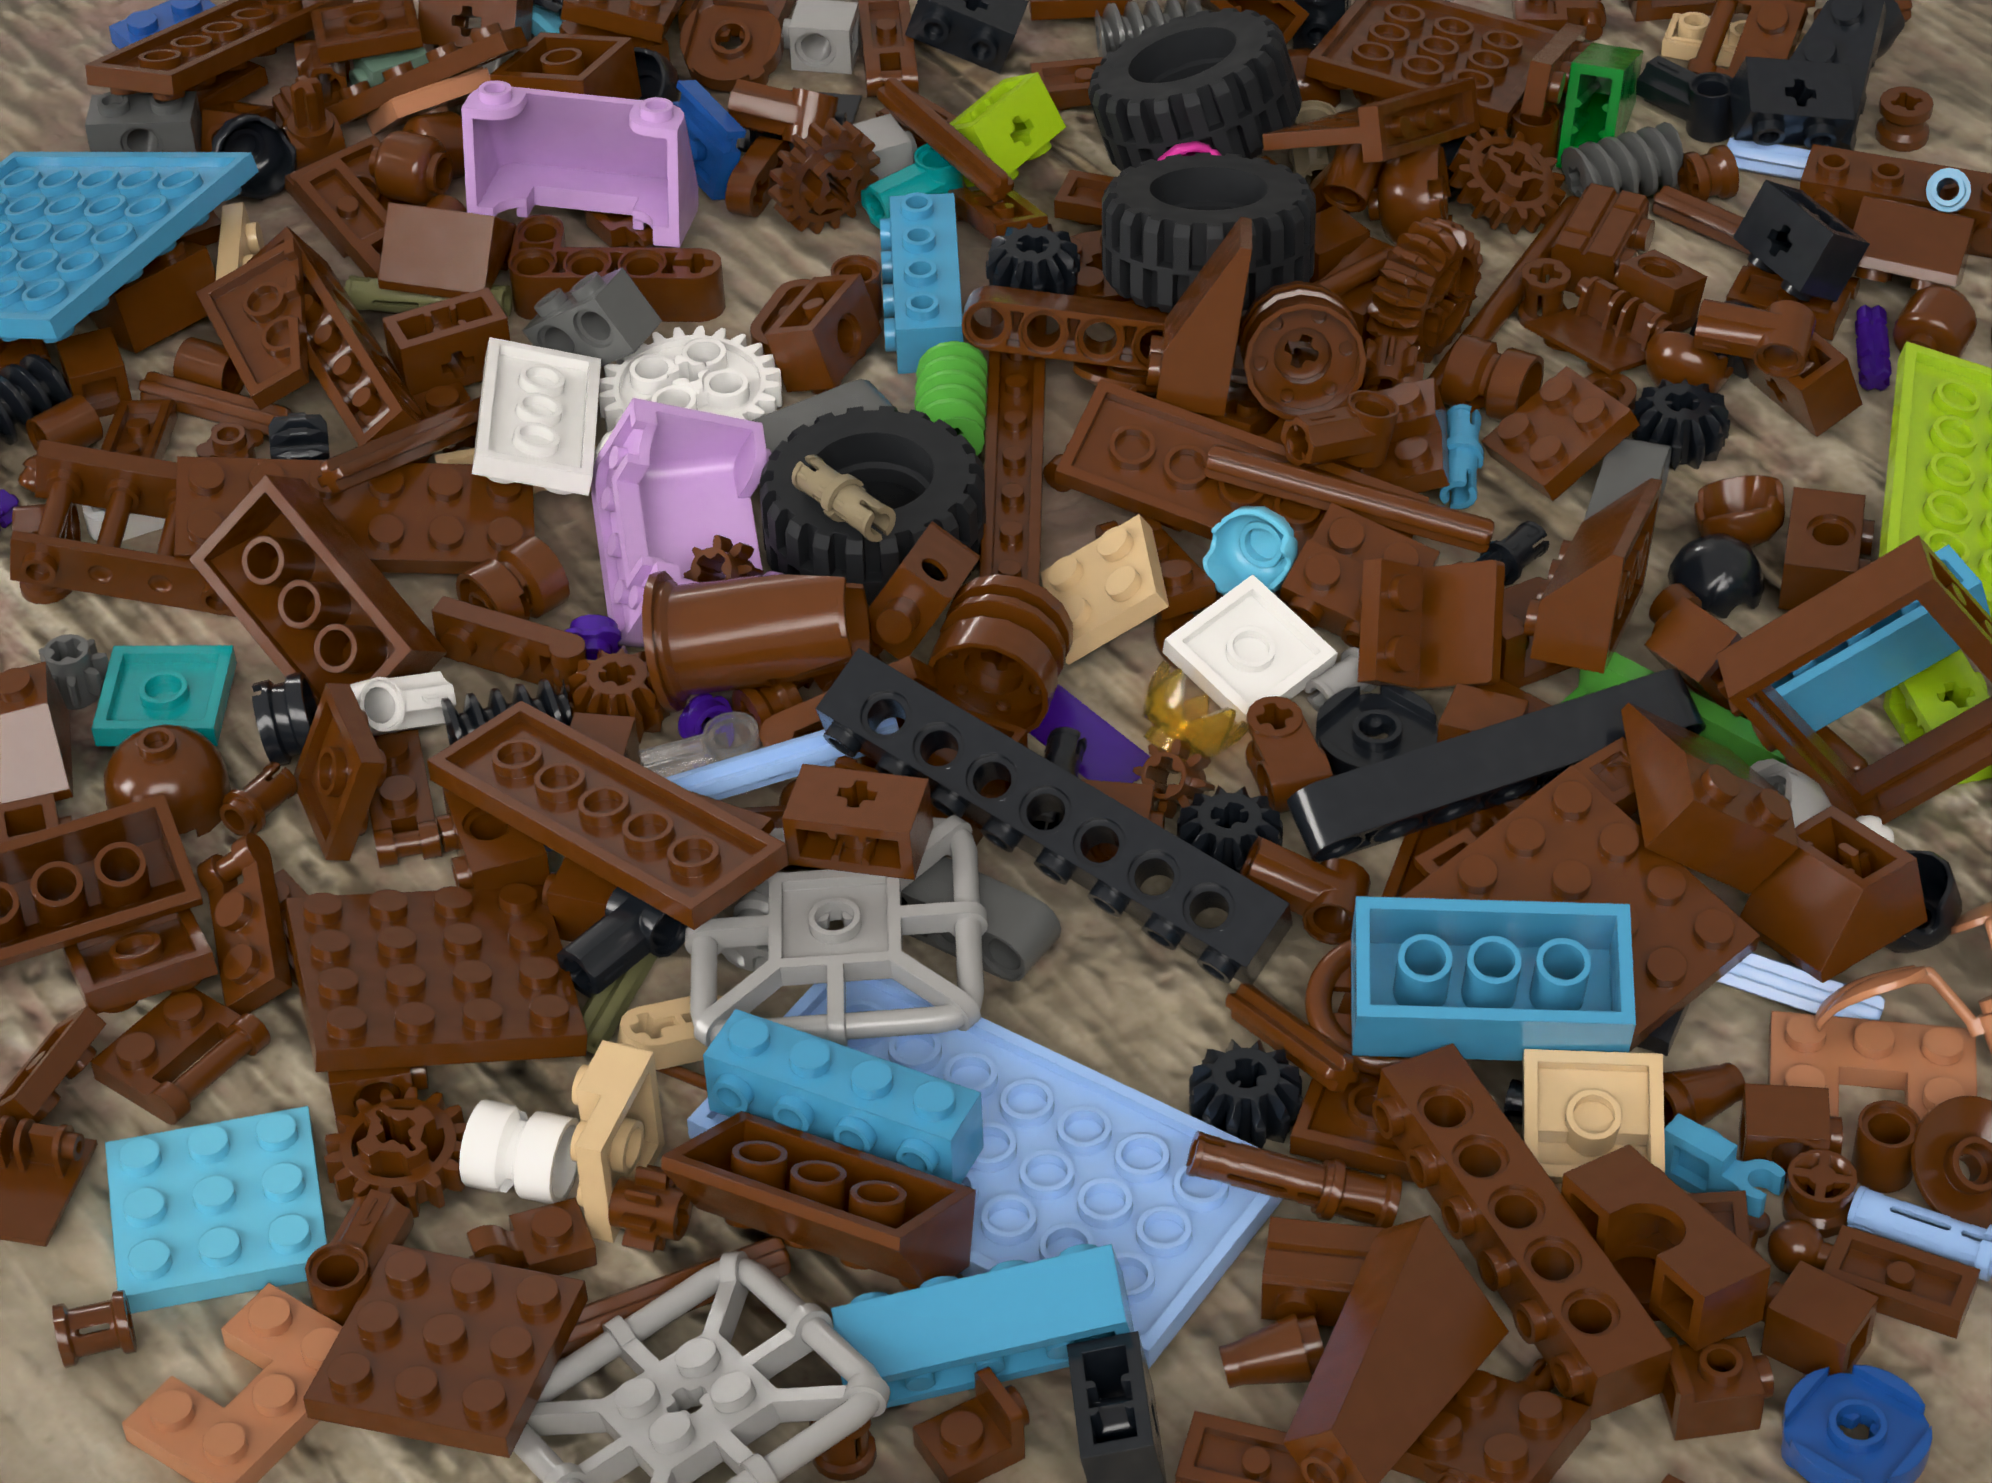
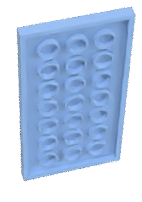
M892 978L846 982V1013L934 1007V1005ZM827 983L813 984L783 1017L827 1014ZM982 1017L967 1031L956 1029L936 1034L848 1040L847 1047L981 1092L984 1148L961 1185L976 1189L970 1265L959 1274L968 1277L986 1273L995 1265L1010 1260H1023L1029 1263L1056 1257L1065 1249L1080 1244H1093L1098 1247L1112 1244L1123 1272L1134 1331L1139 1332L1148 1369L1283 1200V1198H1276L1234 1187L1223 1182L1186 1174L1189 1149L1197 1131L1239 1144L1254 1145ZM707 1097L687 1119L689 1138L692 1139L730 1117L709 1110Z

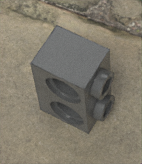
M622 267L602 277L598 272H593L577 282L569 292L564 293L561 288L551 291L536 303L534 309L538 314L522 331L533 346L600 358L602 367L635 353L662 320Z

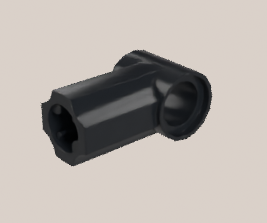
M1657 56L1646 63L1645 69L1637 78L1636 95L1644 98V101L1685 120L1686 131L1695 140L1708 143L1721 142L1733 134L1729 87L1733 79L1732 77L1717 72L1696 74L1661 56Z
M617 887L608 899L605 916L557 953L559 966L566 972H570L574 988L588 998H591L595 994L602 992L649 953L659 958L668 957L675 953L685 942V930L688 926Z

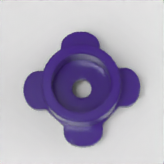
M596 614L580 616L571 622L569 629L565 630L583 638L588 660H596L599 649L612 654L617 653L622 647L618 643L622 639V633L618 629V624L607 616Z

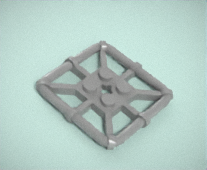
M956 815L948 818L933 817V828L915 878L917 879L945 855L952 857L954 902L902 905L901 891L914 881L910 879L829 869L777 872L754 888L768 898V915L718 918L717 914L695 930L687 927L685 930V948L691 954L690 1015L694 1026L695 1039L709 1047L735 1009L750 1013L782 986L827 983V1014L764 1019L846 1047L850 1039L936 1034L956 1029L967 1031L981 1019L980 1009L984 996L982 935L987 931L988 926L987 911L980 904L978 850L972 835L971 824ZM774 828L769 835L785 843L783 828ZM843 920L845 928L826 930L829 929L830 921ZM950 932L955 937L957 986L904 953L903 935ZM768 945V961L717 1000V955L724 948ZM892 978L934 1005V1007L846 1013V982Z
M725 1252L719 1261L702 1268L627 1318L623 1319L617 1315L602 1325L604 1333L557 1362L513 1451L542 1483H614L638 1466L651 1477L650 1483H692L723 1461L737 1474L725 1483H779L854 1433L871 1418L883 1414L890 1397V1387L881 1378L874 1365L832 1328L831 1317L819 1305L805 1303L766 1266L749 1259L745 1252ZM750 1290L786 1324V1328L742 1356L731 1345V1341L748 1291ZM716 1294L702 1334L685 1342L678 1350L663 1360L659 1361L641 1343ZM814 1350L848 1383L847 1385L777 1389L768 1380ZM619 1356L638 1375L624 1382L617 1390L603 1399L550 1402ZM701 1405V1408L692 1414L686 1411L691 1407ZM816 1421L764 1457L759 1453L753 1454L746 1447L780 1423ZM607 1432L615 1441L579 1465L564 1463L540 1436Z

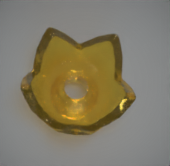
M1165 660L1161 662L1151 677L1144 698L1142 717L1151 724L1143 736L1147 741L1162 747L1167 752H1171L1174 740L1180 739L1190 743L1189 757L1195 754H1202L1212 758L1228 750L1247 733L1248 727L1245 721H1241L1233 726L1236 716L1235 709L1227 707L1209 714V696L1206 694L1184 700L1185 673L1181 669L1170 673L1171 666Z

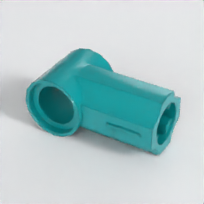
M926 143L920 146L914 153V164L880 179L861 190L862 206L866 210L870 222L880 229V219L890 218L889 196H905L916 192L945 194L949 190L963 188V174Z

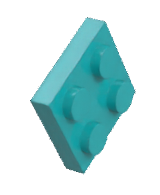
M113 646L91 728L95 745L118 746L128 736L147 727L169 724L187 726L208 738L214 746H218L237 665L234 646Z

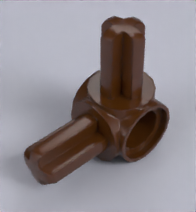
M305 75L296 77V83L292 84L291 87L288 85L281 87L280 93L272 97V105L283 122L280 128L296 149L297 158L294 171L346 148L344 136L335 115L324 108L321 82L316 77L307 78Z

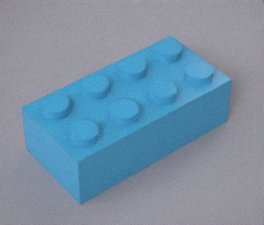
M1356 896L1351 932L1352 1056L1412 1058L1452 1043L1464 1059L1522 1061L1524 1049L1629 1053L1636 1026L1630 904Z

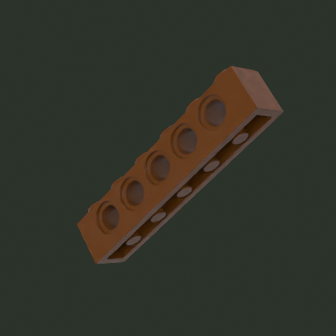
M288 226L248 261L250 262L292 237L300 247L303 264L308 364L358 446L426 419L328 262ZM433 454L412 463H426Z
M1452 1043L1381 1068L1377 1098L1372 1104L1373 1118L1379 1132L1384 1138L1394 1141L1406 1159L1409 1173L1415 1184L1421 1189L1426 1188L1441 1209L1442 1218L1448 1232L1453 1238L1457 1240L1462 1239L1475 1258L1484 1284L1489 1290L1493 1292L1498 1291L1513 1313L1515 1326L1522 1339L1528 1344H1534L1547 1364H1549L1553 1382L1561 1395L1590 1406L1591 1420H1594L1662 1393L1673 1352L1672 1346L1456 1046Z

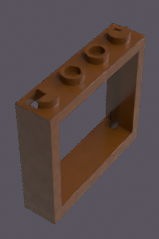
M1919 535L1716 654L1723 681L1718 683L1717 688L1728 700L1731 712L1735 717L1744 714L1751 721L1753 730L1761 744L1769 752L1778 749L1785 757L1788 766L1806 774L1819 783L1831 805L1854 819L1859 816H1877L1882 819V825L1992 765V696L1868 767L1854 773L1771 684L1916 600L1921 603L1992 683V618Z

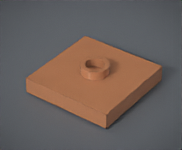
M482 66L391 98L381 105L380 108L368 114L366 120L372 135L406 124L411 117L449 111V108L463 104L469 94L478 89L482 83L491 81L487 68L483 69Z

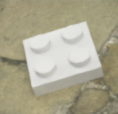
M1253 574L1168 636L1164 641L1162 651L1165 656L1246 732L1249 731L1246 722L1247 712L1256 700L1269 696L1292 699L1305 689L1307 682L1317 678L1333 667L1338 654Z

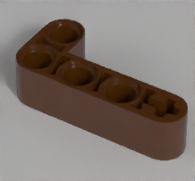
M545 214L524 218L515 228L508 266L514 311L519 317L526 320H532L538 314L534 306L551 291L561 288L564 293L569 292L577 282L593 272H598L602 277L622 267L662 322L710 321L720 316L725 310L721 257L712 250L703 248L566 247L563 222L557 217Z

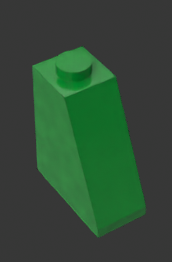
M1591 43L1571 62L1556 167L1561 168V155L1564 149L1570 146L1578 148L1579 145L1589 141L1598 143L1599 140L1609 136L1617 138L1618 135L1625 132L1636 102L1637 78L1640 76L1643 50Z

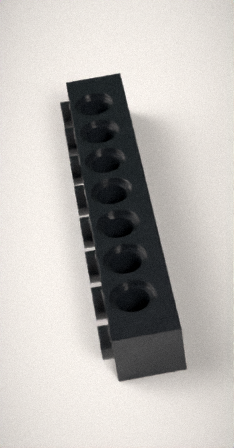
M860 648L857 649L815 708L825 730L823 737L834 748L849 757H855L858 752L877 762L875 768L879 773L929 779L931 804L941 813L948 817L956 815L961 818L965 815L983 826L981 833L997 847L1011 853L1018 847L1036 858L1034 865L1052 880L1066 885L1071 879L1090 891L1088 894L1089 899L1105 912L1115 917H1121L1123 912H1126L1144 923L1143 931L1158 944L1170 950H1175L1179 944L1199 956L1197 960L1199 966L1222 982L1230 983L1235 978L1244 984L1249 983L1253 985L1293 925L1290 903ZM898 717L905 720L903 726L895 733L883 735L875 732L878 725L885 719ZM950 748L957 751L956 757L944 766H933L927 763L930 756L937 750ZM1005 780L1011 783L1007 792L999 797L986 798L980 795L982 788L990 781ZM1056 811L1064 815L1062 822L1053 829L1039 830L1033 827L1035 819L1042 813ZM1101 843H1110L1119 848L1116 855L1106 862L1096 863L1086 858L1089 850ZM1163 875L1173 880L1171 887L1160 895H1148L1140 890L1143 882L1152 876ZM1208 908H1219L1228 914L1227 919L1215 928H1203L1194 922L1197 915Z

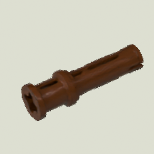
M1197 1131L1192 1140L1186 1163V1174L1189 1176L1215 1180L1268 1196L1295 1201L1299 1204L1310 1206L1311 1212L1316 1214L1318 1219L1325 1221L1331 1220L1333 1216H1338L1372 1225V1227H1392L1402 1194V1177L1397 1174L1388 1173L1384 1178L1347 1169L1345 1162L1337 1158L1325 1159L1322 1164L1303 1161L1262 1148L1224 1140L1201 1131Z

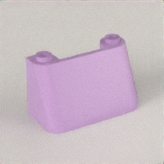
M498 80L484 82L478 89L469 94L461 107L467 213L497 217L496 215L500 212L517 208V217L527 218L534 205L632 215L633 229L644 230L646 224L650 225L653 229V245L680 248L699 207L698 181L685 115L681 108L673 105L670 100L660 97L635 100L511 87L509 83Z
M633 398L598 454L591 482V496L607 615L618 624V629L622 633V639L618 642L619 645L634 648L644 647L642 603L644 587L649 575L659 571H666L678 585L697 583L696 581L684 578V573L691 570V564L695 558L692 549L696 547L704 550L713 547L715 535L731 539L733 546L739 542L752 546L754 551L748 560L752 562L755 568L762 570L751 496L760 483L762 469L772 454L770 449L766 448L762 423ZM767 571L763 576L779 575L784 573L776 571Z

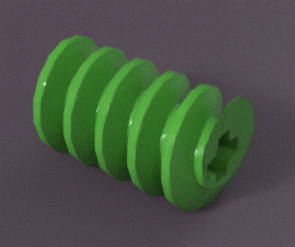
M959 341L939 343L929 348L919 359L916 369L915 410L926 413L930 421L934 423L940 419L950 425L957 432V435L961 434L972 445L976 456H978L982 452L985 443V404L987 401L986 388L988 386L987 360L980 349L969 343Z

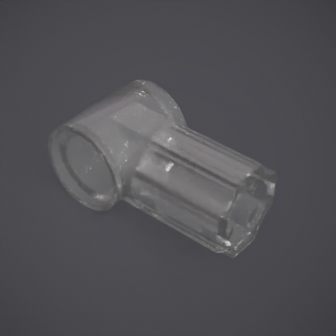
M735 711L715 716L706 724L701 735L638 750L640 765L665 778L763 747L760 740L759 726L754 717L747 713ZM751 790V791H748V792H745V793H741V794H747V793L752 792V791H754V790Z

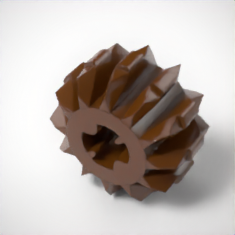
M624 645L617 653L612 654L599 649L596 660H579L577 672L569 676L567 696L572 718L574 712L635 717L638 743L641 744L644 732H661L662 721L670 716V713L660 705L653 690L647 668L645 650L631 655Z

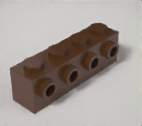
M1817 144L1812 145L1801 178L1800 190L1804 191L1852 230L1854 229L1864 196L1935 209L1931 206L1926 195L1928 180L1940 169L1954 168L1960 170L1970 181L1971 195L1964 208L1953 213L1977 218L1969 254L1992 258V173ZM1953 183L1944 186L1940 192V198L1943 200L1954 199L1959 193L1958 185Z

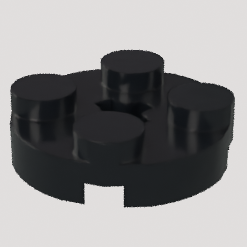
M1381 685L1380 694L1367 693L1360 695V686L1347 688L1330 697L1321 706L1317 714L1315 741L1325 752L1332 774L1338 775L1437 743L1438 728L1436 726V714L1426 700L1401 687ZM1383 733L1388 734V737H1387V738H1383V739H1373V738L1367 737V736H1375V737H1376V736H1378V735H1380V734H1383Z

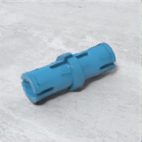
M1466 404L1455 405L1447 410L1450 486L1440 488L1439 497L1442 503L1446 504L1449 501L1451 490L1450 508L1453 509L1468 508L1477 500V469H1481L1484 459V449L1479 443L1482 416L1475 409L1472 412V421L1470 423L1472 406Z

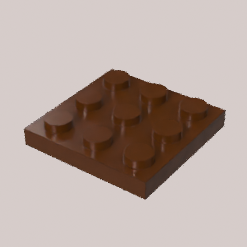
M388 1244L303 1398L307 1417L510 1458L588 1301L585 1280Z

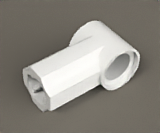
M441 671L393 678L375 677L350 684L361 710H364L368 716L369 728L373 736L444 725L445 720L441 705L442 698L448 697L454 707L457 705L453 684L443 677Z

